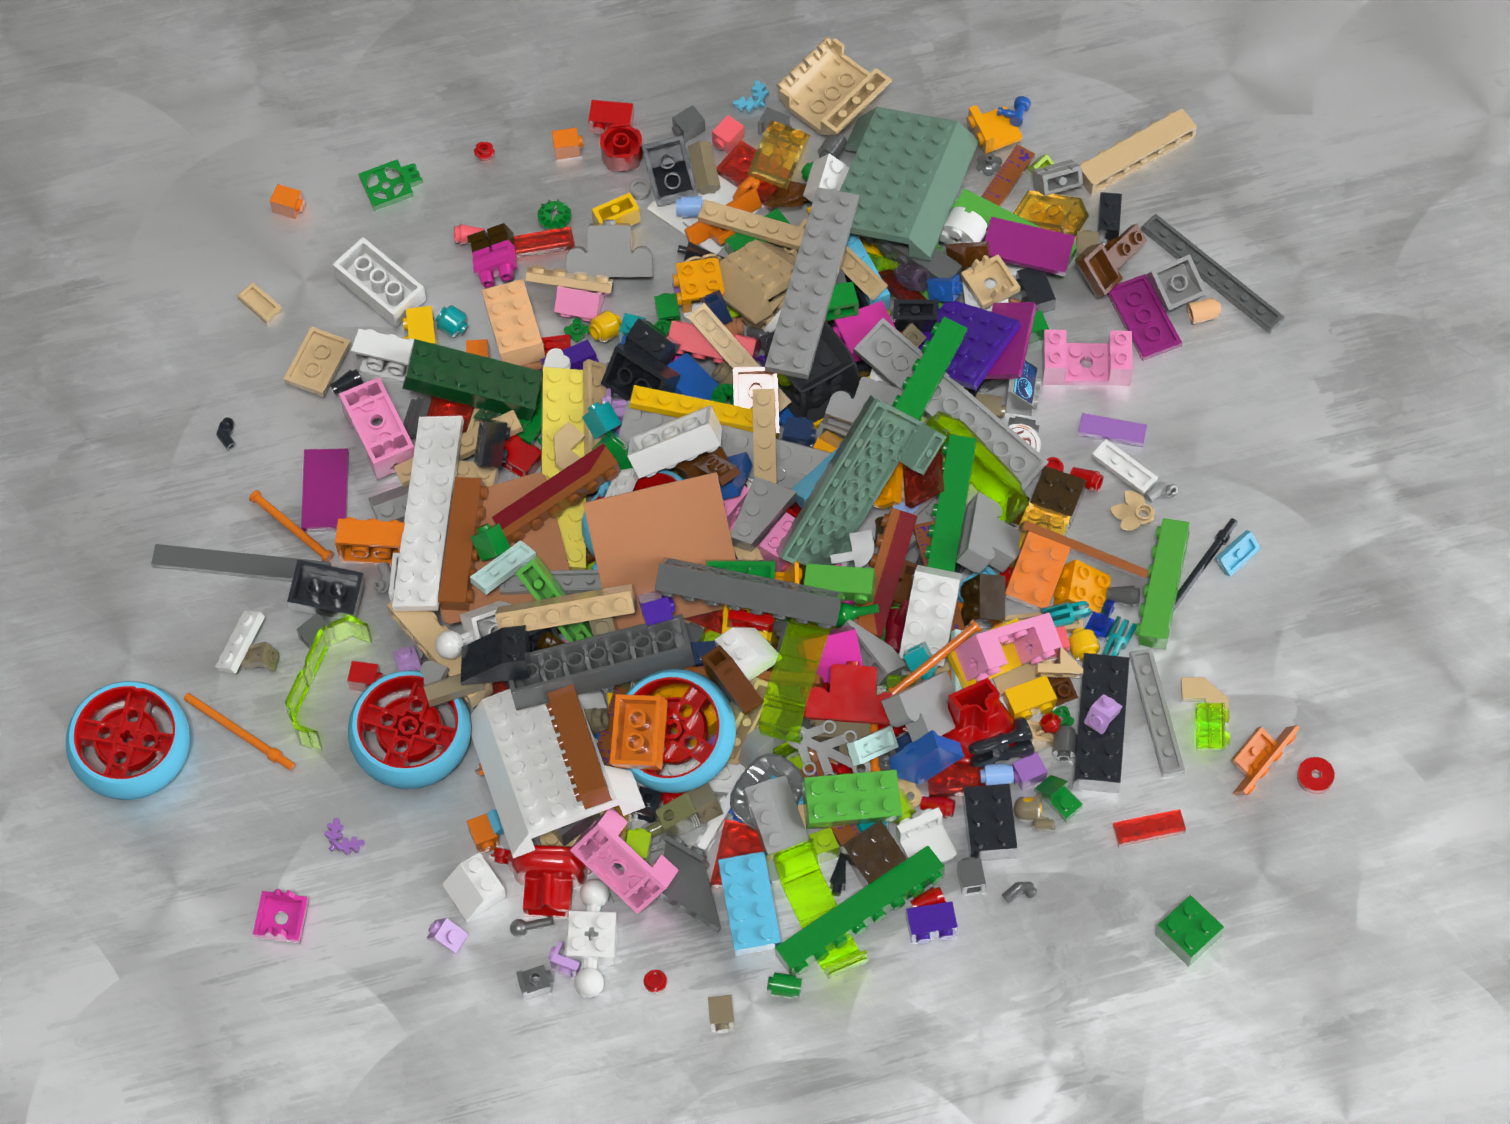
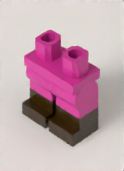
M505 223L488 228L487 232L483 230L467 236L473 254L474 273L479 277L481 284L485 288L494 286V278L498 276L502 281L513 279V271L518 270L514 234Z

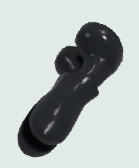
M1024 717L1016 718L1013 721V730L1008 733H999L994 737L971 743L968 746L969 752L975 754L970 758L971 766L973 768H980L997 761L1009 760L1013 757L1021 756L1025 758L1033 755L1034 746L1030 741L1033 739V736Z

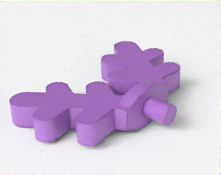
M338 818L333 820V824H327V829L330 831H325V837L329 839L331 844L328 848L330 851L336 849L339 852L343 851L345 855H350V849L358 853L359 848L364 847V840H357V837L353 836L351 841L348 842L346 837L343 838L342 833H338L344 830L343 825H339L340 820Z

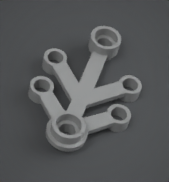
M829 719L823 724L810 729L800 725L794 726L789 730L787 740L793 748L799 750L803 762L802 770L808 776L816 772L817 766L811 761L807 747L817 752L824 776L828 774L837 775L833 772L828 757L852 768L853 773H863L857 770V765L853 766L850 756L833 749V747L852 742L847 740V733H853L855 736L854 740L858 738L857 733L854 730H847L842 735L822 742L813 739L812 737L824 732L827 734L835 732L837 728L836 722ZM826 723H832L834 729L832 731L826 730ZM796 733L802 734V741L798 742L795 740L794 736ZM867 761L863 763L866 767L864 772H870L871 763ZM807 764L813 765V772L806 771L805 767Z

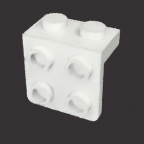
M939 807L933 810L931 808L926 809L918 817L913 819L906 818L897 825L896 837L907 858H910L926 846L932 849L942 864L956 857L957 852L942 825L943 815Z

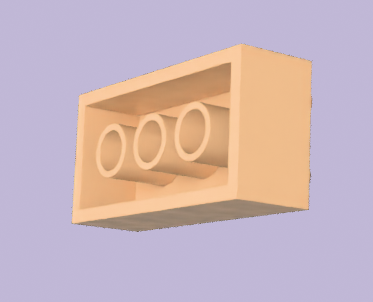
M521 279L483 289L482 295L501 361L522 366L545 358L542 339L524 280Z

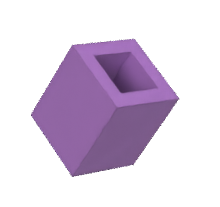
M1037 752L1012 763L1014 784H1018L1021 791L1044 781L1047 777L1048 771Z

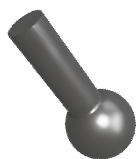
M552 917L528 922L516 919L510 925V932L513 936L520 938L525 936L528 931L554 926V921Z

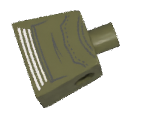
M686 792L657 809L655 813L658 820L647 825V828L652 833V838L664 832L669 837L672 834L678 837L703 825L696 808Z

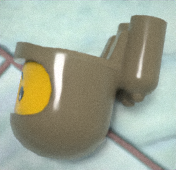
M1036 794L1035 797H1020L1016 800L1014 813L1018 820L1021 822H1033L1031 827L1038 832L1055 831V821L1042 816L1041 794Z

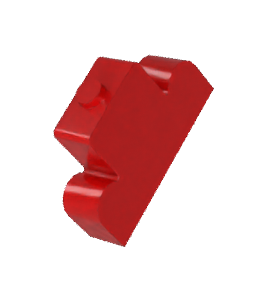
M846 661V664H832L828 668L827 691L822 687H814L805 694L802 719L820 721L831 719L835 722L893 726L887 717L881 701L894 694L883 692L876 696V667L860 666L858 661Z

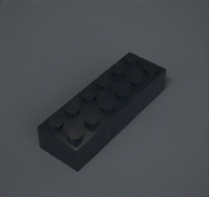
M1084 653L1072 789L1108 793L1119 792L1130 657ZM1104 694L1114 699L1123 707L1120 713L1109 723L1106 731L1100 734L1086 725L1084 720L1091 706Z

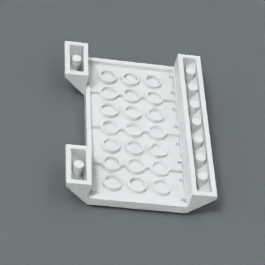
M507 689L482 699L470 715L471 737L513 858L535 850L532 838L619 805L623 816L645 808L632 771L604 765L584 713L612 799L585 810L582 801L577 802L573 789L577 788L576 784L572 785L567 771H570L571 767L566 768L562 754L566 752L565 749L560 750L556 738L560 736V733H555L551 720L555 719V717H550L546 703L516 710L511 690ZM600 689L578 695L582 710L607 708Z

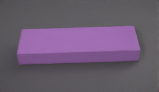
M1082 413L1078 435L1143 447L1147 425Z

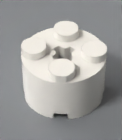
M954 207L949 213L939 240L944 242L945 245L982 242L987 234V223L974 211L968 213L964 211V207Z

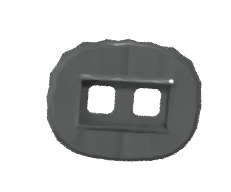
M767 753L757 757L741 774L730 793V806L734 815L755 831L756 829L742 792L744 788L767 781L771 775L776 777L786 775L796 804L799 803L802 797L801 782L804 778L800 769L791 761L778 754Z

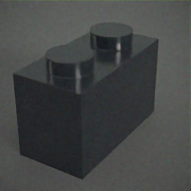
M1100 192L1097 222L1099 242L1107 243L1119 237L1122 194Z
M1031 268L1018 270L1016 281L1020 286L1021 302H1035L1037 306L1036 312L1042 310V313L1055 310L1056 298L1045 272Z
M894 299L893 322L897 330H904L911 323L921 331H932L935 323L940 320L938 300Z

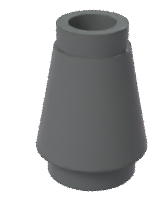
M1135 585L1108 587L1107 601L1128 607L1138 606L1140 602V588H1135Z

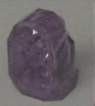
M902 264L894 269L895 280L909 291L924 292L928 288L927 280L930 278L928 269L921 264Z

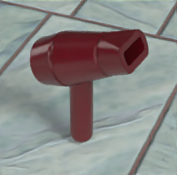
M907 599L902 601L900 608L890 609L886 621L884 642L893 647L896 653L900 652L909 600Z

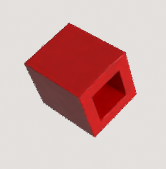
M351 661L347 679L349 690L363 692L373 682L382 678L383 673H380L379 665Z

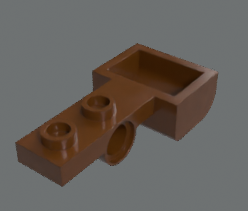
M1138 224L1131 225L1119 237L1107 242L1105 246L1103 243H1098L1087 247L1075 259L1077 266L1096 297L1105 296L1123 279L1118 269L1147 242Z
M720 446L713 452L701 453L695 459L681 461L674 467L677 474L683 479L717 472L721 486L741 474L737 466L729 462L723 448Z

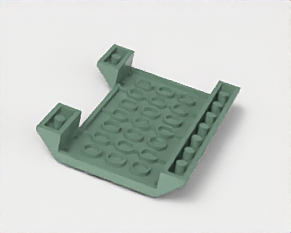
M875 107L859 117L845 145V150L855 151L856 155L840 188L841 192L858 194L860 196L850 233L909 244V257L930 261L975 154L979 140L958 121L882 107Z
M870 395L858 417L852 423L847 435L839 444L835 455L828 462L821 478L816 482L810 496L805 500L801 511L793 520L787 534L782 538L776 550L778 556L793 564L799 561V563L805 566L806 564L831 565L830 555L850 552L849 533L857 532L898 463L902 462L912 470L924 475L945 441L946 436L913 416Z

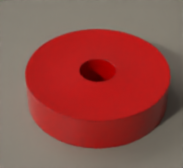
M1320 757L1305 759L1297 771L1298 784L1304 791L1310 794L1325 793L1331 788L1335 778L1332 765ZM1317 773L1320 777L1314 778L1312 774Z

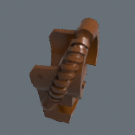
M780 179L777 192L766 202L767 207L774 209L778 207L803 206V201H808L803 196L806 184Z

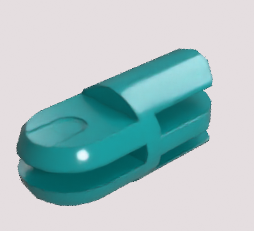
M1079 601L1045 607L1041 611L1042 614L1050 613L1055 628L1088 617L1091 613V608H1087L1089 606L1087 601Z
M1117 616L1106 637L1107 644L1102 655H1109L1113 647L1111 656H1118L1121 650L1126 649L1136 630L1137 624L1132 623L1124 638L1129 620L1124 619L1116 634L1115 632L1121 621V617Z

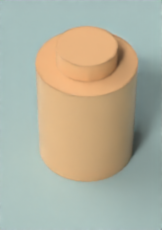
M1212 297L1188 303L1187 313L1191 324L1217 319L1219 313H1221L1219 301H1215Z

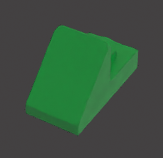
M1049 775L1034 788V791L1037 794H1041L1042 799L1067 822L1082 809L1083 804L1067 789L1068 782L1066 780Z

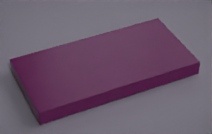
M991 216L985 241H989L991 258L999 254L1003 262L1065 276L1075 236Z
M1146 274L1119 283L1107 293L1126 331H1132V343L1142 361L1182 347V341Z
M1035 302L993 303L991 312L1019 320L1021 327L984 379H1021L1037 307Z
M348 448L304 449L301 529L303 531H337L338 518L345 519L347 517Z

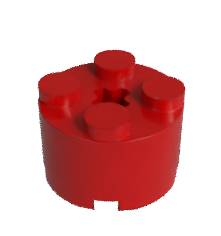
M617 122L609 125L604 133L602 132L600 136L601 158L608 170L625 172L640 166L643 158L642 135L637 128L631 127L629 123Z

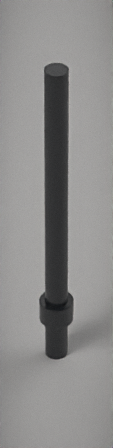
M1231 518L1224 529L1219 530L1216 534L1213 544L1178 590L1174 611L1221 546L1226 545L1229 541L1230 534L1238 524L1237 520Z

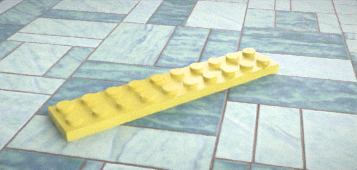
M543 367L541 473L546 476L547 480L560 472L555 467L554 435L568 421L584 434V420L582 418L584 416L583 370ZM584 439L572 450L580 458L584 456ZM586 496L581 498L578 504L563 510L557 517L570 570L586 569V545L582 536V518L585 511L583 503L586 502Z

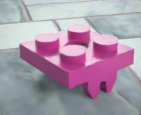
M276 889L274 892L262 891L253 937L300 944L309 902L308 897L295 895L290 890H287L286 893L280 889ZM280 912L288 915L287 922L282 925L277 924L274 920L276 914Z

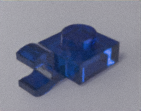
M1109 599L1105 600L1100 613L1093 611L1084 628L1094 631L1096 638L1104 642L1114 623V619L1110 618L1115 609V602Z

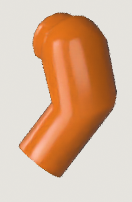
M755 176L747 177L738 186L732 199L734 200L745 194L749 188L757 190L760 180L756 179Z

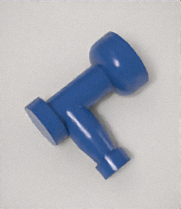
M1019 96L1014 101L1016 111L999 107L997 115L1010 118V123L1013 126L1019 127L1023 123V113L1030 109L1031 101L1027 97Z

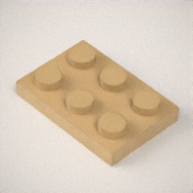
M311 326L283 378L284 383L324 397L351 346V341Z

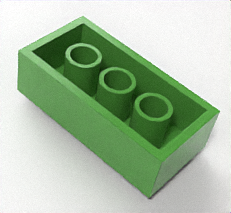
M897 770L805 777L801 782L806 829L877 823L880 820L882 822L898 821L902 816Z

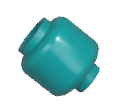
M453 305L447 308L443 307L435 319L437 329L450 337H455L458 333L462 335L469 325L466 323V313Z

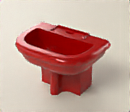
M985 678L948 695V709L955 728L943 734L942 737L960 742L964 757L958 760L957 763L971 765L970 758L975 755L969 752L968 746L971 743L1013 730V721L1015 719L999 700L1000 693L989 678Z
M534 845V851L513 858L510 850L508 854L510 871L514 873L516 882L524 885V916L569 918V911H571L573 888L582 886L586 882L587 876L592 873L570 851L572 847Z

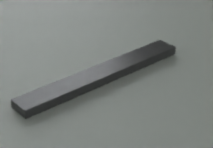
M1154 214L1141 226L1143 233L1177 260L1190 254L1201 279L1269 334L1284 321L1285 317L1157 214Z
M155 544L151 565L155 568L292 582L297 558ZM298 559V560H303V561H308V562H313V563H318V564H323V565L332 566V565H331V562L316 561V560H306V559Z

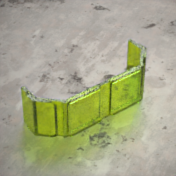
M938 411L925 423L945 435L946 442H949L950 434L976 438L970 483L980 493L1001 506L1002 515L999 517L1000 520L1010 524L1029 506L1026 493L1023 491L1022 483L1018 477L986 447V444L963 421ZM944 442L939 449L941 453H943Z
M347 615L331 622L329 626L323 625L322 629H319L305 658V665L299 671L285 700L289 720L299 744L303 747L318 750L323 748L318 731L299 725L296 717L329 647L351 638L372 643L369 625L362 622L359 618Z
M795 618L790 620L766 688L759 720L760 734L801 743V727L806 703L829 634L836 629V626L831 625V628H823L817 626V622L809 621L808 624L795 622Z
M813 838L774 854L773 862L781 886L802 929L838 906L821 872L814 851ZM851 937L845 946L840 949H833L824 960L817 963L827 978L830 979L868 963L867 951L861 952L853 937Z

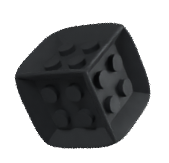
M824 322L809 378L803 379L778 374V386L792 401L787 405L789 411L795 418L805 417L812 420L813 423L824 418L830 398L835 392L844 391L851 396V399H854L859 385L858 369L851 353L827 322ZM770 346L766 350V360L770 350Z

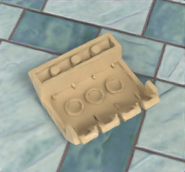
M826 37L816 46L818 50L813 49L803 59L804 63L800 62L789 72L791 78L786 75L776 86L780 90L777 94L789 112L820 135H837L892 82V79L877 68L869 73L844 54V44L836 38L831 41L830 38Z
M756 239L747 243L736 252L730 253L719 263L725 289L723 296L725 303L753 324H757L770 316L772 310L768 300L788 288L796 258L781 247Z

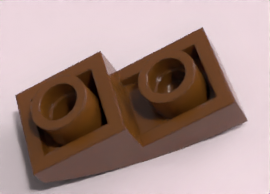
M1047 677L1057 697L1056 706L1078 699L1070 677Z

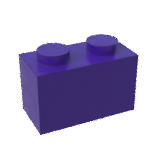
M660 591L638 595L642 616L647 626L673 619L672 612H675L676 609L672 597L660 595Z
M952 901L906 909V921L911 943L926 944L933 939L949 940L957 936L958 926Z

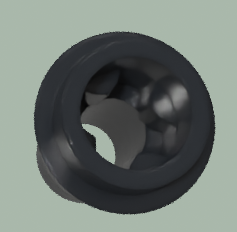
M350 369L338 380L330 384L337 396L364 382L357 369L353 371Z

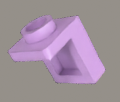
M611 388L606 389V396H602V402L609 401L616 415L619 418H623L627 401L625 399H612Z
M414 645L392 652L398 671H420L421 665Z
M1103 694L1091 706L1084 723L1100 734H1103L1109 723L1120 713L1123 706Z
M443 918L435 920L428 929L430 933L427 939L429 941L435 940L452 954H455L468 936V933L449 919Z
M558 941L557 946L551 948L548 956L551 969L558 971V974L563 977H575L581 970L580 962L562 956L565 950L564 942Z

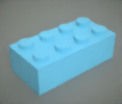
M758 852L718 860L735 956L775 949L776 946L781 944L765 853Z

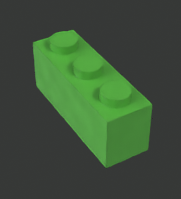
M806 564L804 585L843 592L842 602L852 600L858 604H866L867 602L874 601L876 573L874 568Z

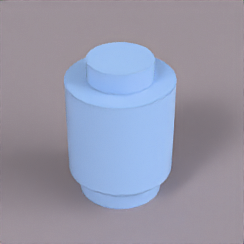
M682 196L681 199H676V215L682 216V218L698 217L704 202L702 196Z
M1006 763L987 765L984 769H980V782L985 783V785L1014 783L1013 767Z

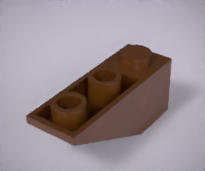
M720 645L701 657L706 674L744 715L764 703L733 658Z

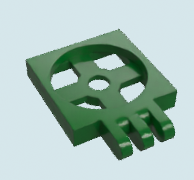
M398 159L358 173L374 211L414 197L411 188L423 183L415 163L401 167ZM394 170L398 172L399 177L387 178L385 172ZM377 176L378 184L368 187L369 179ZM383 183H389L390 187L384 189L382 185ZM404 185L400 193L395 196L393 192L395 187ZM382 193L386 195L387 199L378 198L374 195Z

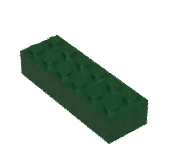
M414 339L402 389L501 414L514 410L517 418L530 421L535 411L543 371Z

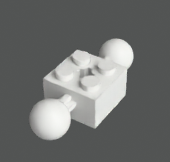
M497 601L460 614L464 633L459 634L456 631L447 630L439 634L435 641V649L439 656L448 660L455 659L461 655L462 646L498 630L495 617L498 607L512 604Z
M590 879L581 887L580 898L583 904L587 906V911H569L566 956L583 965V969L575 976L574 986L576 991L586 998L595 997L603 990L604 978L601 972L597 970V966L615 967L616 912H601V907L609 900L610 891L608 886L599 879Z

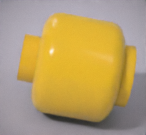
M604 311L591 319L589 332L595 340L607 342L619 335L622 321L617 314L611 311Z
M1077 628L1072 631V635L1068 638L1073 658L1083 662L1084 653L1097 654L1100 650L1096 635L1090 629Z

